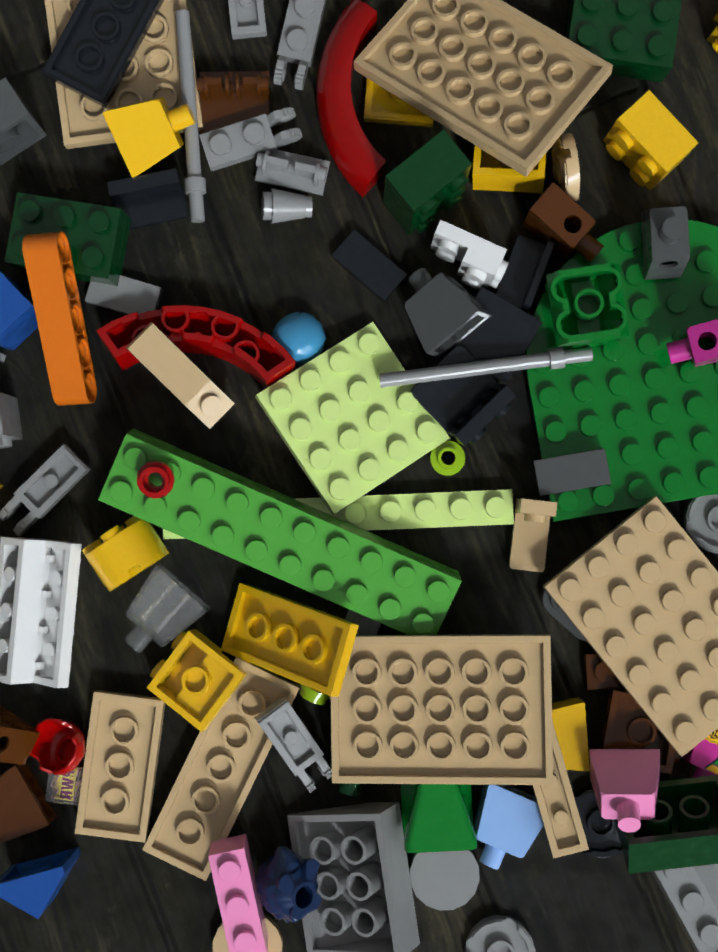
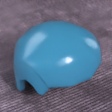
M299 311L283 317L276 324L271 336L296 361L295 368H300L319 356L323 351L326 340L322 324L313 315L306 312L300 313Z

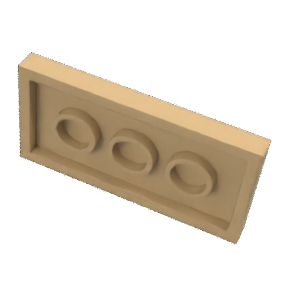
M103 690L94 691L75 834L143 843L147 841L166 704L161 699Z

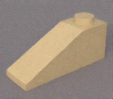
M152 322L126 347L209 429L235 404Z

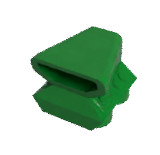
M604 263L558 270L546 275L547 283H544V289L550 301L556 347L570 346L571 349L601 346L607 344L610 340L630 336L628 314L625 308L622 288L623 279L620 274L619 264Z
M400 784L404 850L406 852L467 851L477 848V838L473 829L471 785Z

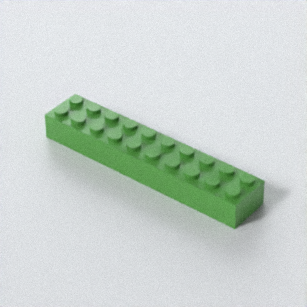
M136 429L126 433L98 499L112 507L407 635H437L462 582L459 572L455 569ZM150 461L164 462L174 473V486L164 497H147L138 488V471L144 464ZM152 473L150 475V481L154 485L162 484L163 478L159 473Z

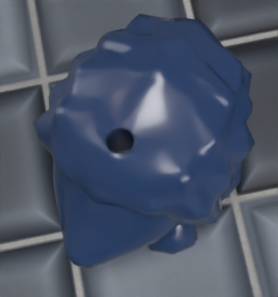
M282 845L278 846L274 855L270 856L260 865L259 871L255 875V882L258 885L256 891L260 894L261 904L265 906L267 912L273 914L275 919L284 920L286 923H295L304 918L308 913L316 910L321 902V896L317 893L318 883L316 881L319 862L313 858L303 859L289 848Z

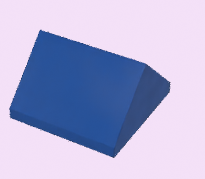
M0 270V347L7 350H15L38 328L32 297L16 280Z
M75 847L11 865L0 876V898L39 919L59 893L81 854L80 848Z

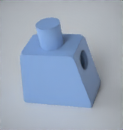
M483 785L473 826L477 840L485 843L479 859L481 863L498 870L505 853L518 858L525 856L544 826L536 796L511 785Z

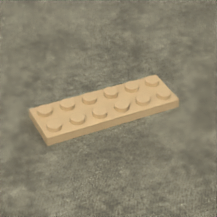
M237 657L234 663L247 672V675L206 731L199 732L142 849L204 881L207 880L211 872L208 858L211 841L228 837L272 746L271 741L254 717L283 696L292 705L300 689L299 685Z

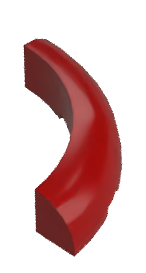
M352 0L337 20L324 47L318 69L316 103L322 136L335 161V165L349 185L363 198L386 173L387 161L376 151L363 132L355 113L351 94L354 70L353 61L359 56L367 40L377 28V11L361 0Z
M189 305L162 306L159 310L140 314L138 312L130 313L96 330L122 371L140 362L126 347L150 322L183 353L204 354L228 361L251 375L264 389L290 374L296 364V361L285 348L266 332H261L238 316L207 307Z

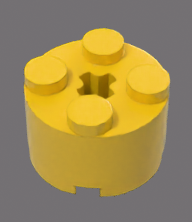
M133 516L124 522L127 528L124 525H117L101 535V540L98 539L81 550L109 592L169 554L165 548L166 546L149 522Z

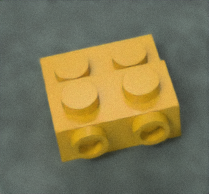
M197 629L188 630L187 633L183 631L176 637L171 645V648L174 650L166 661L162 659L150 673V677L153 679L147 686V689L200 732H204L245 678L247 672L222 654L223 650Z

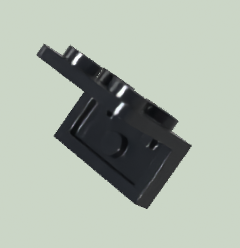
M455 346L434 367L475 362L476 359L463 346ZM489 374L417 383L411 390L413 397L445 429L451 438L464 446L468 442L473 444L478 441L486 432L484 427L493 418L499 419L506 414L512 406L509 402L516 396L507 385L498 384Z

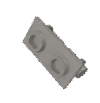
M266 150L265 154L259 152L257 155L256 167L258 168L255 181L323 196L330 161L281 150L271 153Z

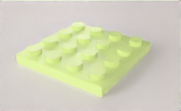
M374 322L255 396L332 515L450 439L445 429L413 397L411 390L415 384L380 387L379 374L405 371V369Z

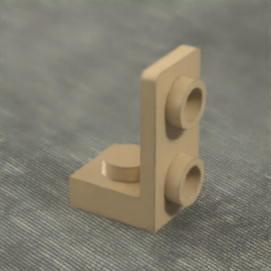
M523 498L516 499L509 567L511 569L534 572L544 571L550 517H556L557 502Z

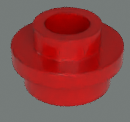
M150 461L144 464L137 474L138 488L144 495L150 498L166 496L172 490L175 483L172 469L161 461ZM152 473H159L162 476L163 482L161 485H154L150 481Z

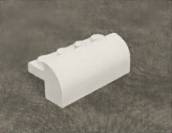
M0 538L1 683L9 685L36 683L53 688H68L82 544L38 538Z

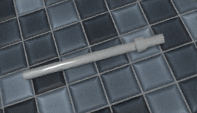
M182 9L175 12L182 105L188 103L196 120V124L184 128L188 176L184 179L185 194L189 195L191 222L201 223L205 221L203 195L207 193L206 179L202 177L190 13L188 10Z
M563 347L547 349L545 353L379 374L380 387L548 366L550 370L565 368V364L593 361V351L591 347L564 350Z

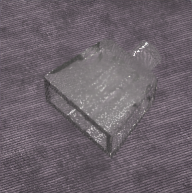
M162 564L157 565L151 571L126 612V616L136 626L124 640L139 653L152 639L161 647H164L206 614L211 607Z

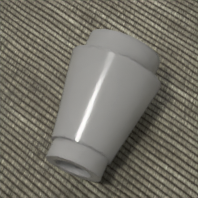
M271 188L270 192H262V220H270L271 224L312 217V196Z

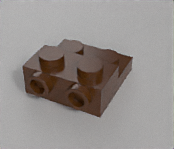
M610 688L600 749H660V772L672 774L673 765L678 764L680 755L677 754L627 691Z

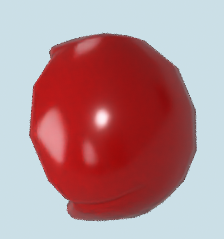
M47 718L39 722L35 729L40 732V735L30 753V756L39 762V769L54 775H65L74 770L84 757L86 751L85 738L81 729L73 722L62 719Z

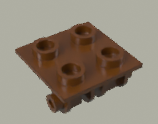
M269 71L200 72V77H197V89L200 92L204 130H200V134L265 113L266 115L270 114Z

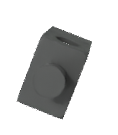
M687 206L650 208L641 212L644 280L681 278L690 259ZM672 261V264H668V265H663V264H661V263H664V262Z
M426 268L418 269L409 277L408 281L417 293L405 302V309L423 349L429 355L441 358L491 316L489 311L453 277L440 273L432 278Z

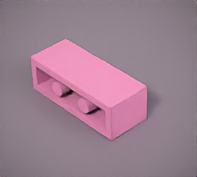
M243 834L211 841L208 858L229 952H268L269 936L260 894L256 891L258 885L255 882V872L247 835Z

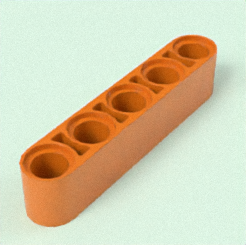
M64 232L27 234L22 241V251L53 400L58 406L92 404L97 397V385L68 238Z

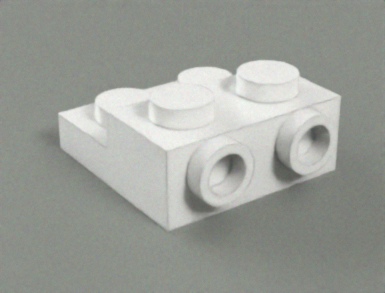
M440 220L431 244V249L436 251L435 255L450 263H454L455 260L460 261L461 265L457 275L462 277L461 282L477 290H480L482 286L487 289L489 286L496 289L509 262L503 260L507 249Z

